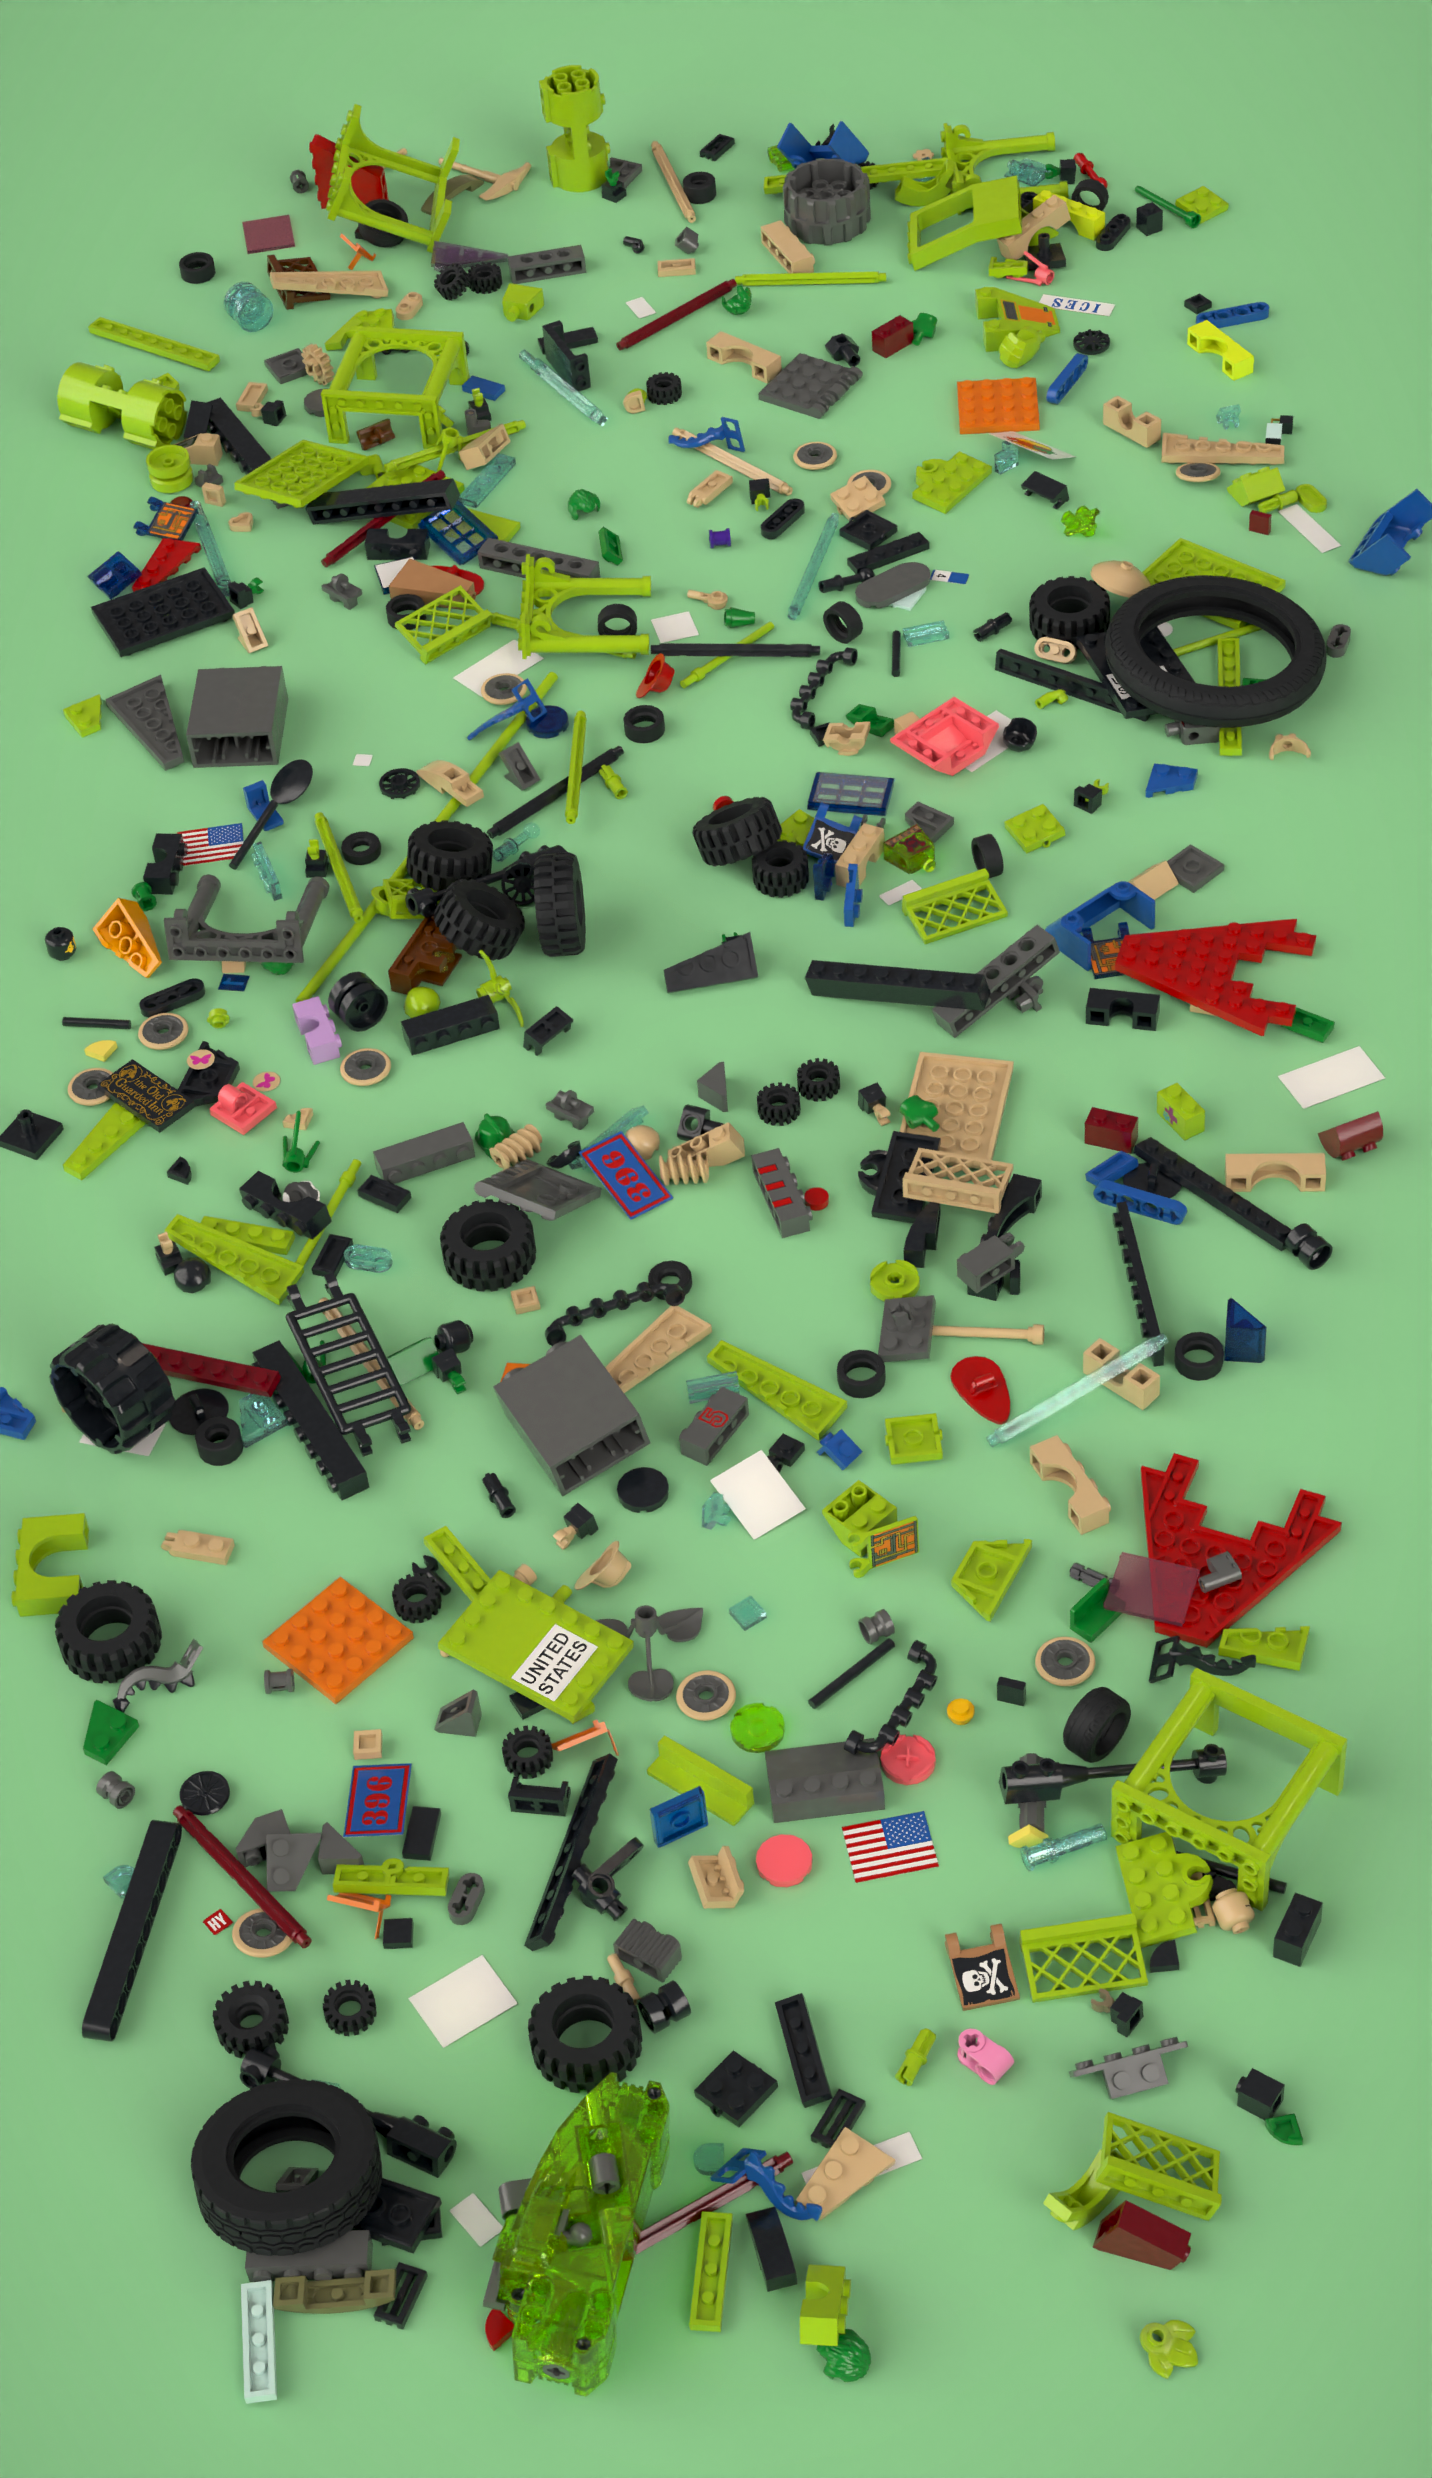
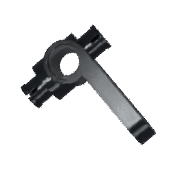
M637 1837L631 1839L593 1873L583 1863L571 1875L580 1884L577 1890L580 1892L584 1905L591 1909H596L601 1915L607 1912L614 1921H617L628 1908L619 1900L622 1894L615 1888V1882L612 1877L627 1865L644 1847V1844ZM593 1887L599 1888L602 1893L596 1892Z

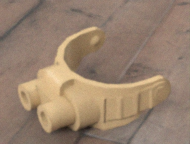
M1294 733L1286 736L1282 734L1276 735L1269 752L1270 760H1274V755L1284 751L1302 753L1307 758L1311 756V751L1307 744L1297 738Z

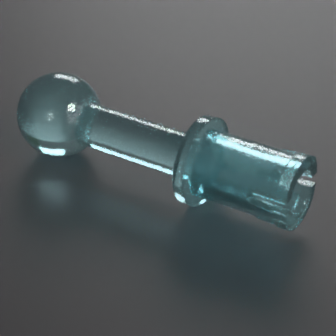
M534 822L527 823L521 834L514 839H505L503 844L493 851L494 859L502 862L508 856L515 855L519 850L518 846L526 840L537 838L540 835V827Z

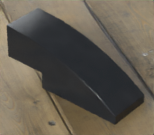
M929 1202L916 1217L906 1237L903 1250L904 1261L913 1264L916 1268H924L926 1250H936L941 1216L940 1203Z
M771 2207L747 2213V2223L767 2292L797 2285L796 2270L776 2208Z

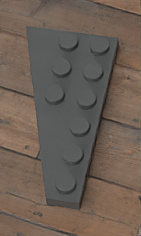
M161 675L105 699L107 707L165 771L184 762Z

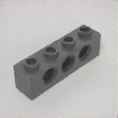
M581 245L507 256L512 284L586 273L585 256Z

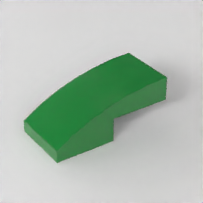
M858 704L846 714V718L854 725L856 722H870L869 733L875 736L883 737L894 728V719L877 715L875 707Z

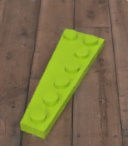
M115 1102L64 1162V1171L83 1180L146 1123Z
M179 1214L173 1218L164 1230L168 1233L169 1239L277 1305H280L288 1295L286 1287L296 1284L304 1274V1266Z
M723 1340L707 1355V1363L818 1441L847 1409L846 1400Z

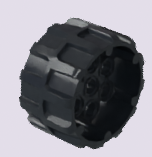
M116 1324L97 1325L54 1357L50 1364L52 1369L49 1376L50 1383L61 1407L78 1430L97 1447L106 1449L111 1454H120L123 1451L131 1450L169 1421L173 1415L172 1410L175 1408L176 1402L172 1393L171 1383L157 1362V1359L135 1335L125 1331Z

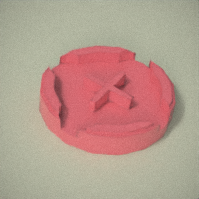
M906 1734L899 1735L894 1746L886 1743L881 1751L882 1771L887 1778L898 1784H918L926 1780L933 1773L936 1765L934 1748L928 1740L918 1735H913V1737H906Z
M781 1834L770 1837L761 1844L757 1851L756 1867L759 1875L773 1886L790 1887L797 1885L812 1870L813 1859L809 1846L801 1838L794 1835Z

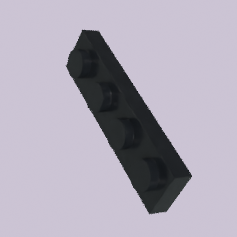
M920 532L913 533L847 558V565L855 574H859L863 568L874 570L928 550L929 541Z
M800 1993L775 2002L804 2108L833 2099L804 1995Z

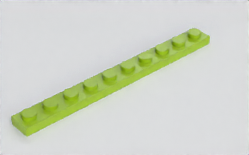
M947 158L863 166L861 169L863 173L868 175L869 183L901 181L903 176L911 179H922L937 176ZM786 175L764 177V193H783Z
M447 1526L424 1537L425 1546L472 1602L491 1579ZM592 1701L574 1723L595 1712V1705Z

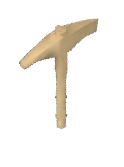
M441 157L439 159V165L442 164L444 158ZM454 162L452 169L493 183L491 188L479 195V198L486 201L506 195L513 190H518L519 185L531 168V164L526 162L520 168L498 175Z

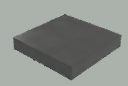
M299 348L264 360L265 367L280 384L308 375L305 369L306 365L302 362L304 359L301 356L302 351Z
M1191 844L1167 861L1178 884L1193 893L1224 871L1223 863Z

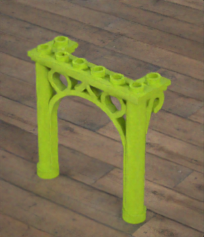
M943 123L944 131H940L941 142H944V147H941V157L954 161L955 175L952 179L950 195L972 184L981 183L980 176L974 174V170L981 161L989 157L1041 150L1055 151L1054 132H1047L1046 135L983 141V139L970 138V130L966 125H957L952 130L951 125ZM1067 181L1059 182V184L1020 188L1021 194L1024 192H1034L1038 195L1043 190L1059 196L1069 197Z
M526 554V562H522V575H526V580H522L520 620H517V633H519L518 651H522V659H527V656H531V653H641V655H649V634L576 635L559 628L552 620L551 615L560 603L581 595H643V597H651V576H642V578H570L568 575L556 573L555 563L550 558L542 557L535 562L534 557ZM541 597H551V599H548V600H542V599H540V598H541Z

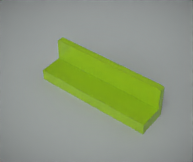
M664 1735L658 1742L659 1756L648 1767L647 1774L681 1795L699 1787L701 1807L735 1826L754 1805L753 1787Z

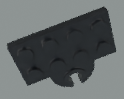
M893 1131L888 1151H869V1155L861 1161L860 1167L865 1171L874 1169L877 1172L874 1175H867L863 1171H858V1177L862 1188L869 1194L875 1195L871 1211L872 1217L909 1223L915 1221L916 1217L924 1209L926 1201L903 1197V1177L905 1172H909L918 1148L939 1151L941 1138ZM922 1157L921 1161L924 1164L934 1161L933 1159ZM924 1172L919 1173V1175L927 1176Z

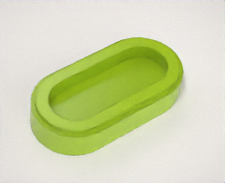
M1301 484L1296 487L1295 491L1298 495V501L1308 511L1320 513L1326 510L1327 499L1314 486Z

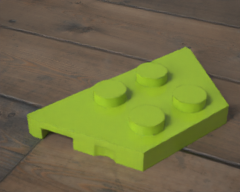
M1024 1539V1543L1007 1544V1540H996L994 1542L986 1540L973 1541L951 1579V1586L985 1620L991 1622L1032 1548V1540Z

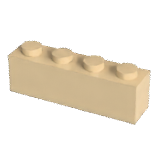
M781 220L761 226L762 244L788 273H814L813 265L815 264V258L813 254L806 249L805 245L798 240L797 236L790 231L788 226Z

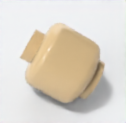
M1236 1888L1219 1893L1215 1897L1216 1901L1213 1903L1212 1908L1220 1928L1224 1931H1233V1934H1239L1250 1928L1249 1923L1254 1919L1255 1914L1247 1894L1237 1891Z

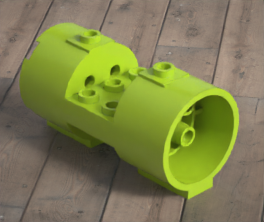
M568 65L552 70V75L549 77L545 76L544 80L539 81L542 114L546 123L552 122L564 128V134L557 137L551 146H546L550 180L553 188L559 187L569 192L592 191L601 187L608 180L605 176V171L608 170L607 161L608 154L610 153L609 142H605L603 136L589 131L588 124L593 123L601 116L603 105L606 104L604 93L600 92L599 75L592 68L589 70L582 69L581 65Z
M76 362L69 366L63 374L58 388L57 403L61 413L59 419L67 425L100 434L102 429L109 427L118 418L122 421V427L125 432L123 435L124 439L132 444L152 450L164 445H170L173 440L177 441L182 435L188 411L184 410L186 398L180 390L163 386L162 381L152 378L151 381L147 379L138 381L126 392L123 390L121 376L114 372L115 368L105 364L101 367Z

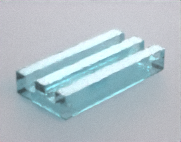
M944 620L903 628V635L908 647L949 639V631Z
M736 1371L686 1381L690 1404L709 1400L711 1395L716 1394L721 1387L740 1394Z

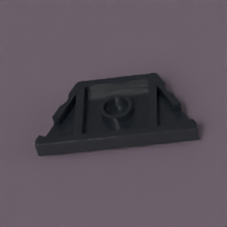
M202 1041L198 1050L212 1052L215 1057L214 1062L205 1069L189 1067L178 1088V1091L194 1101L195 1106L217 1103L218 1094L222 1087L227 1084L232 1085L240 1070L239 1062L231 1057H227L219 1049L217 1051L213 1050L208 1042Z

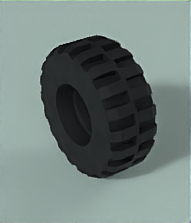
M570 852L540 855L535 859L534 899L542 951L549 957L578 955L584 951L586 942L585 904L578 858Z

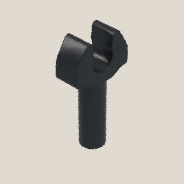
M423 1556L424 1564L427 1566L423 1569L416 1563H412L413 1575L415 1573H419L420 1576L423 1573L428 1574L429 1578L432 1576L435 1582L438 1583L440 1592L444 1596L450 1593L451 1587L436 1573L439 1567L434 1557Z

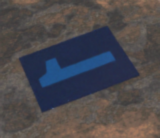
M223 974L218 990L244 991L250 976Z

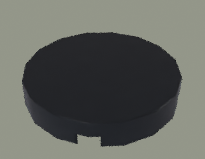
M640 1467L632 1469L620 1478L617 1485L619 1502L624 1508L636 1513L644 1510L652 1512L660 1508L666 1502L669 1495L667 1478L662 1472L654 1468Z

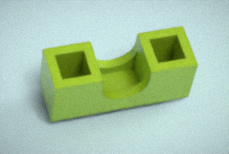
M808 2264L806 2299L802 2300L800 2311V2344L838 2346L839 2333L845 2334L846 2316H848V2305L851 2296V2279H846V2266Z

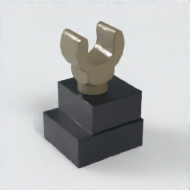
M1100 1988L1099 1995L1104 2001L1098 2002L1091 1999L1092 2009L1096 2012L1111 2013V2022L1117 2024V2032L1128 2037L1144 2017L1143 2002L1124 1992L1115 2001L1110 1997L1107 1990Z

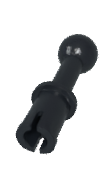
M863 568L859 574L843 578L840 575H835L834 578L819 581L818 587L821 593L835 590L842 591L844 586L864 582L874 577L875 574L872 569Z

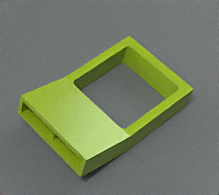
M1017 175L972 184L910 213V221L907 222L909 231L907 232L909 241L907 243L909 251L907 256L909 265L913 264L914 271L977 242L1022 234L1021 191ZM973 206L974 220L972 223L921 246V231Z

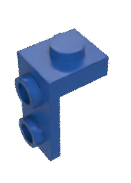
M263 780L243 788L247 808L256 821H258L270 803L267 786ZM276 810L264 826V831L284 824L282 817Z

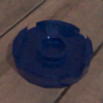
M546 705L545 708L548 712L532 723L526 717L528 732H532L538 738H554L562 730L563 732L566 731L569 725L567 712L558 706ZM540 707L535 708L530 713L533 717H536L541 713Z

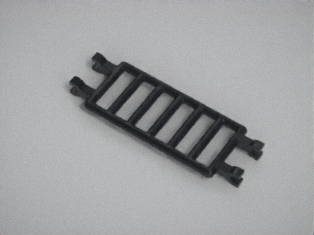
M334 1272L324 1275L327 1283L325 1284V1289L332 1299L305 1307L296 1284L286 1287L289 1294L287 1300L294 1310L286 1314V1321L342 1435L354 1434L363 1457L373 1454L370 1446L372 1445V1440L366 1433L365 1428L391 1420L401 1444L411 1441L408 1433L411 1432V1429L403 1416L409 1414L412 1408L354 1293L343 1295ZM349 1304L353 1311L352 1314L305 1329H301L297 1321ZM356 1322L359 1323L362 1332L310 1348L307 1342V1338ZM367 1341L371 1348L370 1351L319 1367L315 1358ZM375 1359L381 1368L330 1386L324 1377ZM386 1378L390 1388L339 1405L333 1396L334 1394ZM395 1397L399 1404V1407L348 1424L343 1416V1413Z

